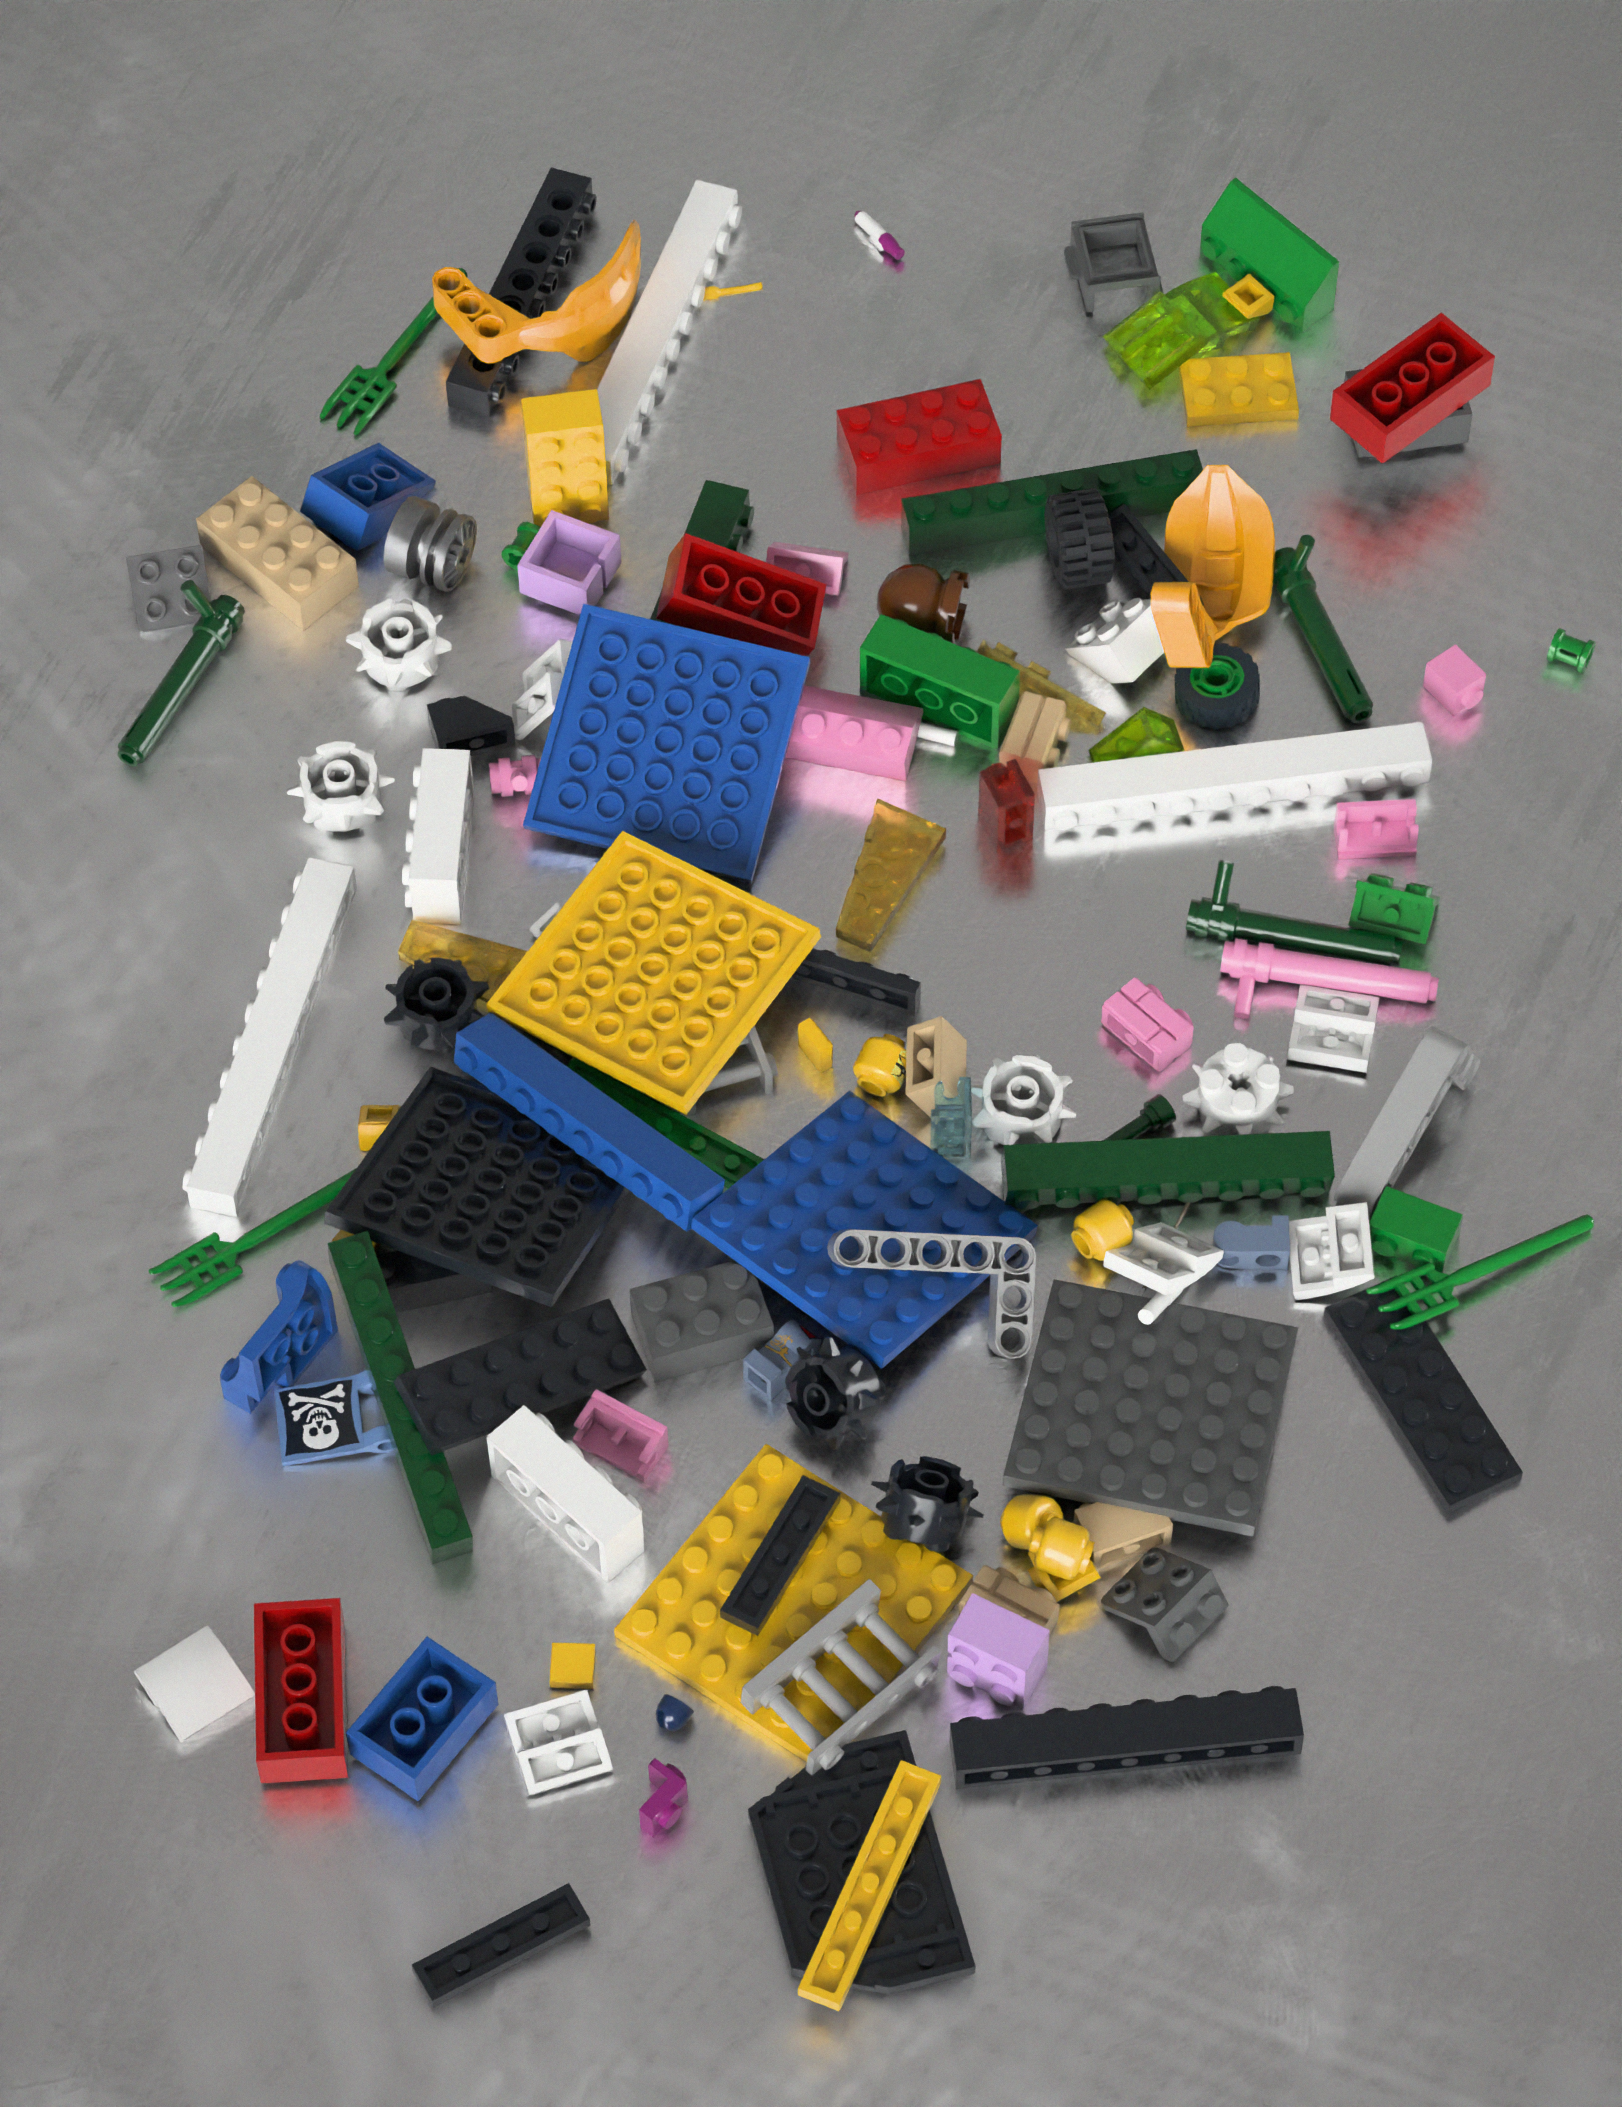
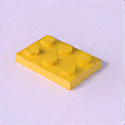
M1290 352L1179 359V375L1187 427L1298 420L1299 407Z

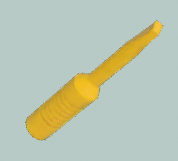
M762 282L721 289L716 286L705 287L703 301L717 299L721 295L763 290Z

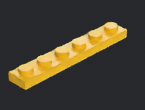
M902 1760L900 1761L798 1987L799 1996L840 2011L941 1785V1775Z

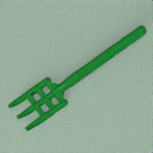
M457 268L460 271H462L466 277L468 276L466 270H464L463 268ZM433 297L386 352L377 367L363 369L360 365H356L327 399L320 413V419H325L326 415L340 399L348 404L344 407L336 426L341 428L352 412L359 408L365 412L360 417L353 434L355 436L360 434L364 426L397 388V384L394 381L387 380L386 373L397 364L438 314L434 307ZM359 377L366 382L362 384L355 380ZM376 385L383 390L378 392L372 388ZM348 389H352L357 393L355 395H352L346 391ZM368 397L374 401L371 404L363 399Z
M356 1168L246 1232L236 1241H220L219 1235L213 1232L163 1263L150 1268L149 1274L162 1273L180 1264L185 1272L161 1285L160 1290H171L192 1281L196 1289L182 1298L173 1301L171 1305L172 1307H180L195 1302L243 1273L242 1267L236 1264L239 1253L257 1246L333 1201ZM212 1245L217 1254L209 1258L204 1250ZM194 1255H196L201 1262L195 1267H193L188 1260ZM224 1262L229 1270L220 1274L215 1266ZM207 1271L212 1280L204 1283L200 1275Z
M1588 1214L1582 1215L1466 1265L1450 1275L1436 1271L1434 1264L1429 1262L1376 1286L1367 1288L1366 1292L1367 1294H1380L1395 1289L1400 1298L1380 1305L1378 1310L1380 1312H1389L1407 1306L1412 1315L1392 1323L1390 1328L1395 1330L1409 1328L1458 1307L1459 1300L1452 1295L1455 1286L1474 1281L1587 1232L1594 1227V1219ZM1426 1275L1432 1284L1426 1286L1420 1277ZM1411 1282L1416 1291L1410 1293L1405 1284ZM1438 1293L1443 1302L1438 1304L1433 1294ZM1423 1300L1428 1308L1422 1310L1417 1301Z

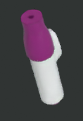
M865 211L855 212V222L870 235L868 237L869 241L880 252L884 250L897 260L904 256L905 251L899 246L896 239L890 233H887Z

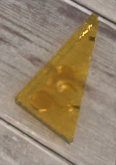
M983 639L976 651L980 655L998 662H1006L1013 668L1020 670L1021 683L1046 697L1064 701L1067 704V709L1099 726L1104 718L1105 711L1050 679V670L1034 661H1031L1028 666L1016 658L1018 652L1003 643L998 642L995 646Z

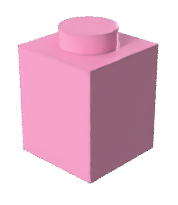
M1455 644L1426 663L1423 687L1454 716L1465 708L1470 709L1480 702L1484 695L1486 673Z

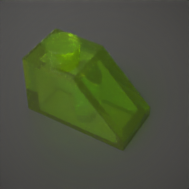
M1143 707L1088 751L1092 763L1183 752L1184 747L1174 719Z

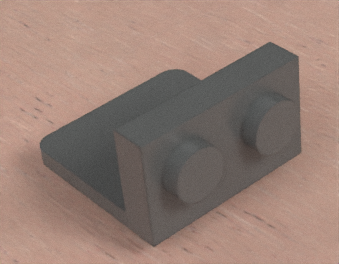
M1153 1548L1144 1554L1101 1599V1604L1106 1611L1146 1627L1161 1657L1170 1662H1174L1229 1606L1211 1569L1160 1548Z

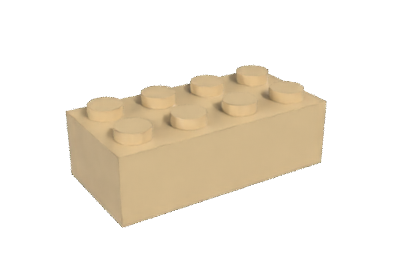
M253 476L249 477L196 518L202 549L303 631L359 587L356 559Z

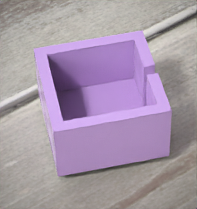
M551 510L517 565L520 593L580 615L583 603L596 606L603 595V587L607 588L622 563L620 535Z
M972 1593L948 1634L949 1654L947 1655V1673L951 1674L952 1678L963 1686H976L988 1692L1000 1704L1006 1706L1013 1704L1024 1710L1047 1669L1050 1630Z

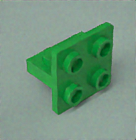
M1376 873L1368 874L1367 879L1357 880L1355 886L1357 891L1348 926L1427 944L1435 908L1440 899L1439 896L1431 895L1433 887L1410 882L1406 884V888L1393 885L1394 878Z

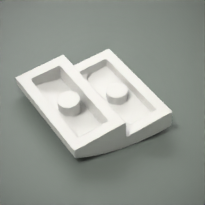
M559 639L522 673L524 694L512 704L515 739H524L554 712L573 641Z
M1300 984L1287 1060L1367 1073L1379 997Z
M1367 1202L1326 1207V1216L1289 1221L1290 1262L1295 1301L1340 1292L1375 1278Z
M1160 1222L1135 1229L1131 1245L1106 1251L1103 1267L1157 1292L1168 1295L1189 1286L1209 1272L1223 1258L1224 1250Z
M208 1625L134 1670L136 1677L156 1708L159 1707L180 1742L188 1739L255 1696V1692Z
M587 1689L504 1714V1721L529 1796L613 1771L601 1728L598 1727Z

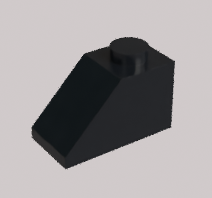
M467 696L444 698L435 703L427 704L429 728L436 749L470 750V755L474 756L516 746L514 723L509 715Z

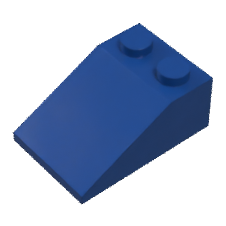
M377 443L312 474L300 512L311 519L315 525L326 529L339 538L346 546L358 551L380 540L389 531L394 516L402 503L411 496L423 498L434 488L436 480L382 444Z

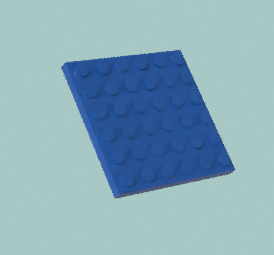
M583 603L525 815L524 829L606 849L624 831L709 874L752 884L809 670L810 657Z
M850 1090L695 1215L691 1225V1229L848 1345L856 1346L863 1356L881 1369L991 1274L840 1266L833 1262L828 1255V1242L834 1233L844 1229L1019 1237L1030 1241L1035 1237L1038 1225L1012 1206L1005 1205L1001 1198ZM852 1236L844 1238L840 1243L839 1250L842 1257L846 1260H851L858 1253V1243ZM893 1238L884 1241L881 1246L882 1257L887 1262H892L899 1256L900 1247L897 1241ZM934 1240L927 1242L922 1250L923 1258L927 1263H935L941 1255L940 1246ZM971 1242L964 1249L963 1255L966 1263L973 1266L981 1260L982 1251L975 1242ZM1016 1244L1009 1246L1005 1252V1261L1021 1248Z

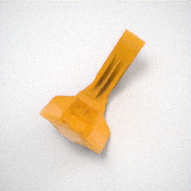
M635 219L631 222L623 241L612 259L597 275L575 288L557 311L544 312L541 317L530 319L475 287L462 271L454 267H444L434 273L432 277L434 307L458 337L482 362L496 363L522 349L563 352L580 362L591 361L606 351L620 335L630 318L636 299L641 267L639 223Z
M1206 465L1198 477L1174 501L1167 518L1164 552L1189 581L1155 582L1152 586V614L1167 662L1171 668H1209L1212 664L1215 641L1235 626L1266 613L1270 606L1275 561V533L1272 517L1264 499L1228 465Z

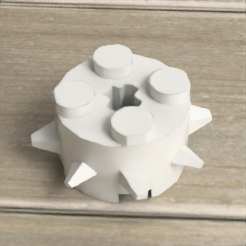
M390 599L374 605L371 609H367L363 617L361 630L347 635L346 638L347 643L362 650L363 659L355 669L358 672L366 670L371 678L382 685H386L390 691L402 692L408 687L431 677L433 672L438 669V654L452 649L451 642L436 634V626L443 616L441 614L432 616L430 611L418 602L412 601L411 605L409 599H403L399 604H394V599Z
M333 741L318 746L316 748L317 753L313 756H301L297 760L301 767L300 784L287 789V794L303 797V804L306 810L303 819L306 823L314 822V826L322 832H346L370 826L376 820V815H381L384 812L380 804V788L393 783L394 777L378 774V767L375 762L377 751L371 748L362 751L356 748L355 743Z
M1232 1043L1208 1058L1204 1065L1198 1063L1192 1065V1068L1199 1076V1087L1183 1095L1182 1100L1184 1104L1198 1108L1200 1120L1204 1125L1202 1128L1204 1133L1211 1132L1217 1136L1262 1134L1270 1128L1271 1124L1283 1126L1285 1122L1277 1113L1278 1101L1293 1094L1294 1088L1292 1085L1280 1082L1279 1069L1273 1063L1274 1059L1271 1056L1266 1057L1258 1051L1246 1048L1241 1043Z
M1016 1055L1012 1057L1010 1062H1004L996 1058L992 1060L993 1066L984 1078L983 1085L968 1087L970 1093L982 1099V1110L972 1121L975 1128H985L988 1138L1002 1145L1053 1143L1052 1138L1061 1125V1118H1076L1077 1112L1062 1104L1063 1093L1072 1084L1073 1080L1070 1076H1057L1054 1074L1052 1066L1048 1062L1041 1060L1038 1055Z

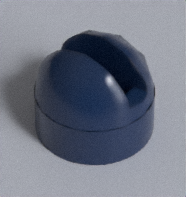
M664 1694L656 1709V1721L660 1727L675 1732L682 1729L688 1723L694 1711L679 1699Z

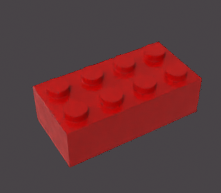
M1441 312L1334 389L1330 420L1383 464L1491 385L1495 356Z
M981 379L836 410L837 441L856 495L1001 464L1002 434Z
M685 533L669 554L656 619L676 626L808 657L815 649L827 584Z
M330 1598L254 1603L256 1763L261 1784L348 1778L345 1625L341 1599Z

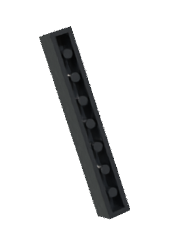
M1269 1686L1259 1692L1251 1693L1229 1690L1211 1697L1198 1698L1196 1695H1182L1172 1701L1155 1702L1151 1699H1141L1134 1701L1130 1705L1122 1706L1100 1703L1083 1710L1069 1711L1066 1708H1053L1043 1714L1033 1715L1012 1712L1003 1715L1001 1718L984 1720L976 1716L965 1717L958 1722L950 1723L949 1742L956 1789L1295 1755L1301 1754L1304 1732L1296 1688L1284 1689L1281 1686Z

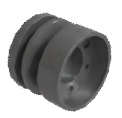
M416 496L408 497L398 509L389 528L384 547V567L388 572L408 579H414L420 574V580L423 584L427 586L435 585L438 590L444 592L452 591L461 581L472 558L477 535L476 520L473 516L458 514L453 509H446L441 513L440 507L436 503Z

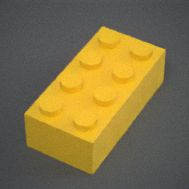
M597 389L521 398L528 490L533 523L541 527L551 510L586 523L609 520L604 429Z

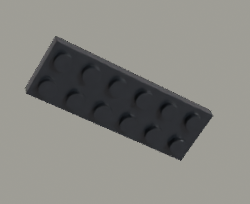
M1365 1289L1325 1307L1324 1318L1448 1514L1522 1479L1523 1472L1427 1321L1405 1329L1395 1330L1390 1328L1392 1323L1412 1315L1407 1306L1389 1312H1380L1378 1310L1380 1305L1400 1298L1395 1289L1380 1294H1367Z
M608 1298L401 1374L395 1379L394 1384L432 1456L492 1433L523 1405L535 1415L537 1413L543 1414L591 1396L595 1389L602 1392L639 1378L647 1369Z

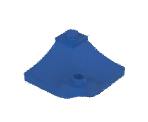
M297 1260L292 1264L288 1263L280 1270L276 1278L278 1306L242 1348L236 1359H229L221 1371L220 1382L224 1399L249 1414L255 1410L275 1384L282 1388L294 1386L338 1331L333 1297L326 1280L320 1272L301 1260Z

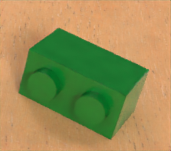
M1386 1186L1369 1222L1372 1248L1380 1255L1397 1257L1412 1263L1416 1268L1431 1262L1434 1264L1436 1271L1443 1273L1460 1236L1463 1214Z

